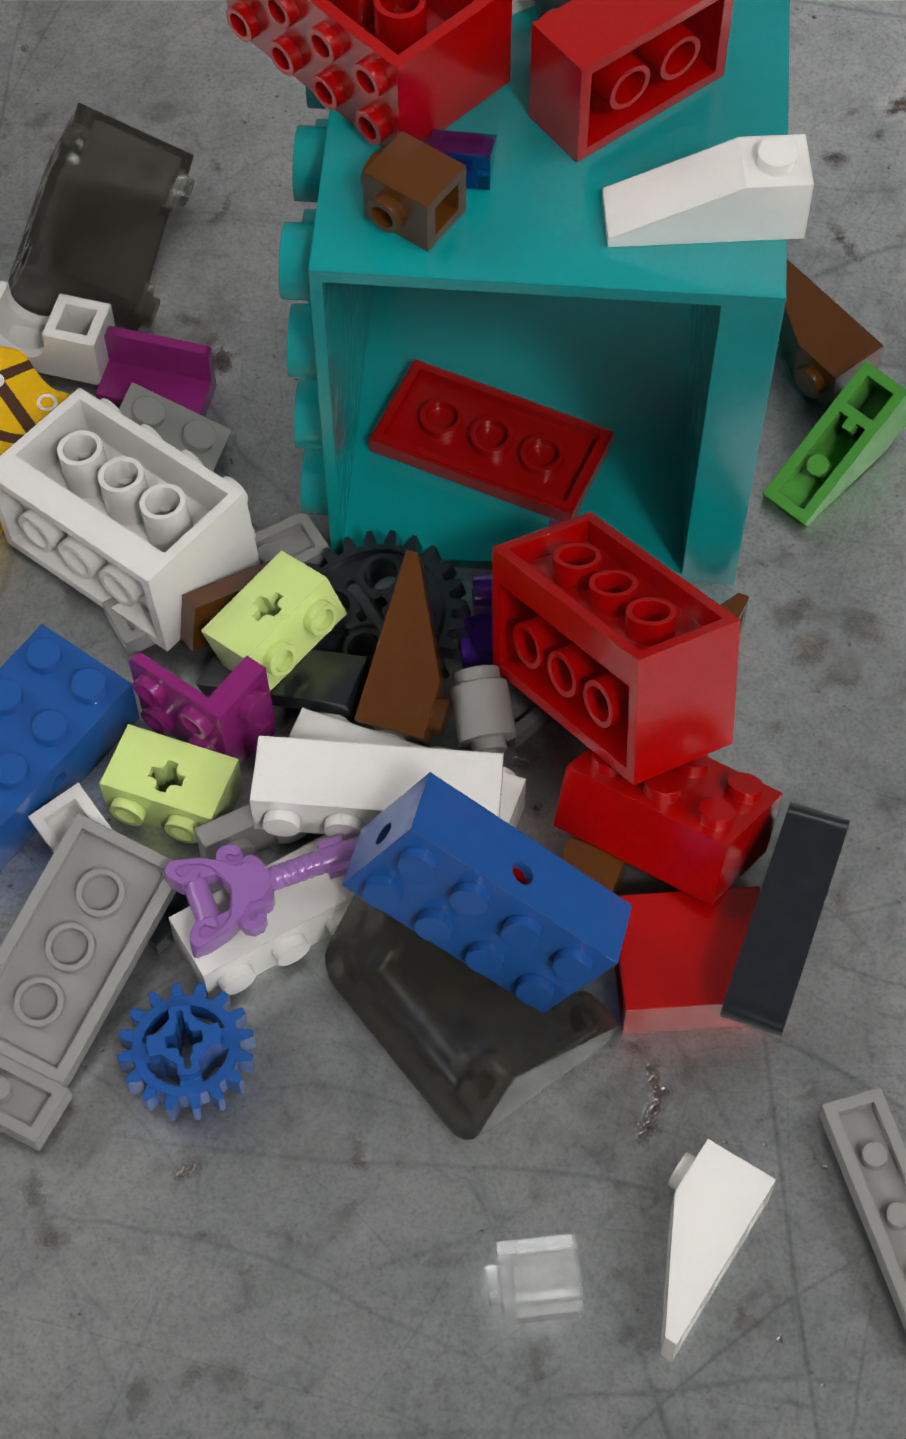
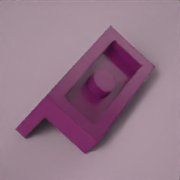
M108 326L104 339L109 361L96 391L97 399H108L119 409L133 382L204 417L206 416L217 387L212 349L209 346Z

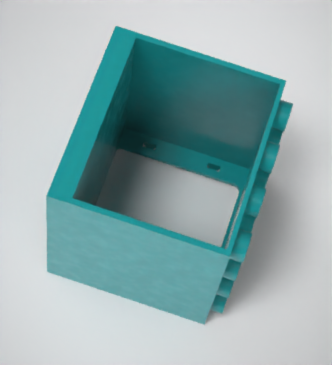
M547 0L513 14L510 82L426 142L427 145L466 165V211L428 252L395 233L382 231L369 218L364 216L361 173L368 158L376 150H383L384 148L380 145L370 144L361 135L358 128L336 110L329 111L328 119H317L315 126L298 125L293 148L294 201L316 202L317 208L304 209L302 222L284 221L279 247V294L281 299L308 301V304L292 303L290 307L286 345L287 373L289 377H299L294 405L295 448L304 449L300 486L302 514L329 516L331 550L338 556L344 553V537L347 536L352 539L356 547L364 546L367 531H372L378 544H384L390 530H395L402 547L412 535L418 537L422 546V552L432 545L436 546L442 558L440 563L450 560L453 567L492 570V547L547 528L549 520L557 521L369 451V438L412 362L414 359L614 431L613 444L576 517L588 512L594 513L688 582L734 585L786 303L787 239L608 247L602 189L737 137L788 135L790 0H734L724 76L577 163L529 118L532 23L540 19L547 11L559 8L571 0ZM306 87L307 107L327 109L318 101L314 92Z

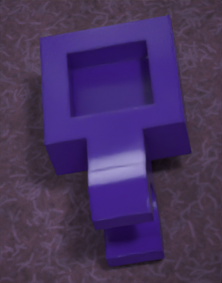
M492 573L472 575L474 616L461 619V621L466 623L470 632L469 638L459 639L460 650L463 654L461 658L462 669L481 665H493Z

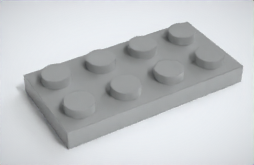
M77 812L0 946V1054L68 1088L176 893L165 881L163 875L166 865L174 860Z

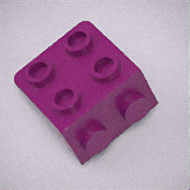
M136 652L128 661L134 680L132 687L138 694L142 709L140 715L143 721L156 733L165 736L171 733L183 742L237 758L239 766L252 753L256 754L259 736L273 737L276 721L266 668L249 656H246L209 697L140 652Z

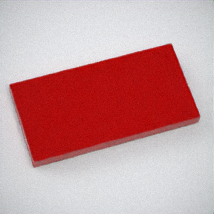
M414 359L369 438V451L563 522L576 517L613 444L614 431Z

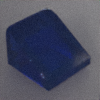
M433 129L427 145L466 165V188L490 190L497 135Z

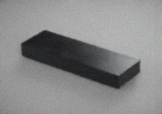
M311 649L293 670L270 691L272 705L295 709L305 708L316 712L353 717L364 690L371 662L366 656ZM212 650L196 683L199 690L205 696H210L232 672L223 666L214 650Z

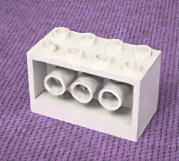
M80 387L0 456V523L7 543L102 608L103 601L112 597L116 599L119 603L111 608L122 615L130 627L143 630L147 633L149 640L167 652L181 639L183 594L260 565L255 541L256 533L252 527L247 504L248 496L236 480L228 476L220 477L206 468L192 452L188 450L179 451L165 442L149 425H138L124 416L108 399L102 398L99 400Z

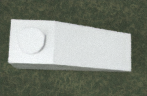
M806 134L737 137L604 187L602 189V202L607 246L628 247L803 239L805 237L814 189Z
M707 1139L697 1157L688 1152L684 1154L668 1182V1186L676 1191L669 1219L660 1355L671 1362L768 1203L776 1182L775 1178Z

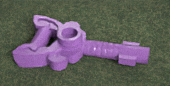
M341 835L319 841L317 842V851L270 866L269 868L265 867L260 858L252 854L244 857L240 847L233 844L221 846L216 852V860L191 858L169 862L163 871L165 881L173 890L183 895L186 894L195 918V923L190 932V945L194 958H200L213 953L229 942L240 929L249 936H257L264 933L268 925L267 914L272 912L275 906L274 891L323 875L324 873H328L330 880L345 875L359 836L343 841ZM213 883H219L231 895L230 909L221 914L209 887Z

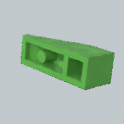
M865 360L762 494L806 527L810 525L888 449L906 426V389Z

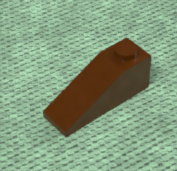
M787 259L786 303L779 341L792 378L796 381L800 390L806 396L815 398L822 406L828 409L865 360L877 369L879 368L884 345Z
M406 550L355 720L361 727L394 734L404 738L406 741L429 747L433 733L442 735L450 714L451 701L444 699L446 689L424 564L418 552Z

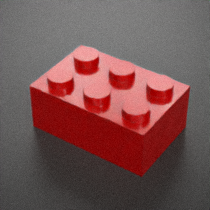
M571 0L559 8L547 11L540 19L532 23L529 118L576 163L724 76L734 0Z
M588 748L566 766L553 826L712 906L767 851L783 793L763 784L758 777L734 770L710 758L708 755H704L633 786Z

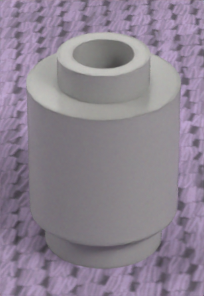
M481 665L455 672L452 675L454 686L449 689L458 746L471 748V751L501 753L506 751V741L514 739L517 736L508 682L506 679L501 678L499 667L496 665Z

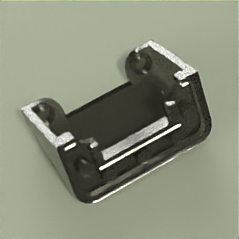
M78 102L45 166L7 282L9 283L14 300L21 307L34 314L50 316L59 293L111 304L115 327L138 331L141 326L150 328L161 299L153 296L155 285L149 283L168 217L175 205L184 207L192 193L195 179L188 176L194 155Z
M354 894L326 949L325 967L329 979L336 990L446 1127L454 1135L464 1140L475 1139L492 1130L587 1060L609 1042L620 1025L603 1003L591 993L583 990L576 991L545 1013H542L536 1008L524 1004L517 996L484 975L474 972L465 963L437 945L422 939L415 931L382 910L370 906L363 898Z

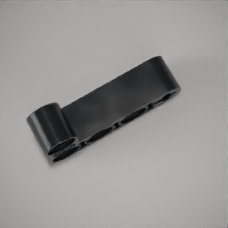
M790 802L720 1013L721 1017L782 1037L850 824L849 819Z

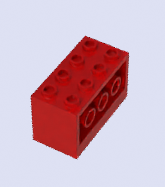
M227 0L226 18L232 31L239 39L244 42L250 41L272 59L275 66L283 74L294 76L314 92L318 101L325 108L339 112L358 128L361 135L370 144L380 145L382 148H385L401 131L424 143L428 142L510 82L512 0Z
M592 512L492 547L493 665L498 666L502 676L633 786L733 744L740 619Z

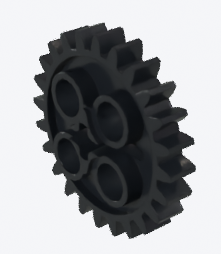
M390 530L384 544H378L372 531H367L364 546L356 547L349 536L344 537L345 552L339 556L328 547L324 548V556L328 563L323 568L313 563H307V566L327 577L344 609H349L347 616L340 620L312 650L362 656L368 651L376 650L381 632L371 619H368L359 601L348 590L349 586L357 584L379 617L385 621L406 550L418 552L425 568L443 677L447 679L450 676L443 660L445 657L451 659L462 658L463 654L454 640L469 638L470 632L466 623L461 621V619L470 616L471 610L467 601L461 599L467 594L462 580L454 579L457 574L450 560L440 563L442 558L436 546L432 545L422 552V546L418 537L412 535L402 547L395 530ZM396 577L395 582L390 587L380 590L374 589L381 579Z

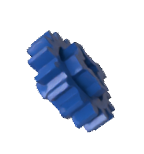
M174 983L171 989L172 998L164 1001L157 993L152 991L148 994L151 1009L147 1013L136 1008H132L129 1012L132 1024L136 1029L120 1030L118 1035L121 1046L127 1050L118 1054L117 1059L121 1072L129 1073L125 1078V1082L130 1094L144 1091L142 1101L145 1109L149 1112L155 1109L161 1102L165 1103L167 1116L170 1120L177 1118L181 1107H190L194 1119L200 1120L203 1114V1104L211 1102L219 1111H223L226 1109L223 1093L227 1089L238 1094H242L245 1090L243 1078L238 1072H254L255 1069L253 1054L247 1051L256 1047L253 1030L244 1029L248 1024L245 1010L241 1007L229 1012L231 1003L229 994L225 991H222L213 1000L208 999L205 983H198L193 995H184L180 984ZM196 1017L204 1018L213 1023L206 1024ZM184 1034H188L190 1045H193V1055H190L191 1067L189 1069L186 1068L184 1057H181V1047H184ZM221 1067L212 1077L209 1078V1076L212 1074L215 1068ZM168 1077L180 1086L165 1083L160 1078Z

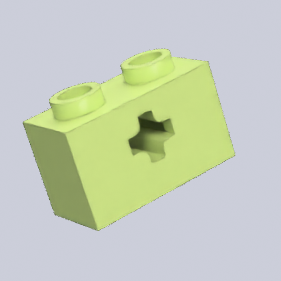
M281 550L201 632L223 666L233 671L246 656L264 666L271 691L334 628L347 612L326 576Z
M130 724L127 725L99 783L106 810L116 819L132 826H140L142 823L164 829L174 839L188 844L197 843L194 828L232 812L243 788L239 760L237 758Z

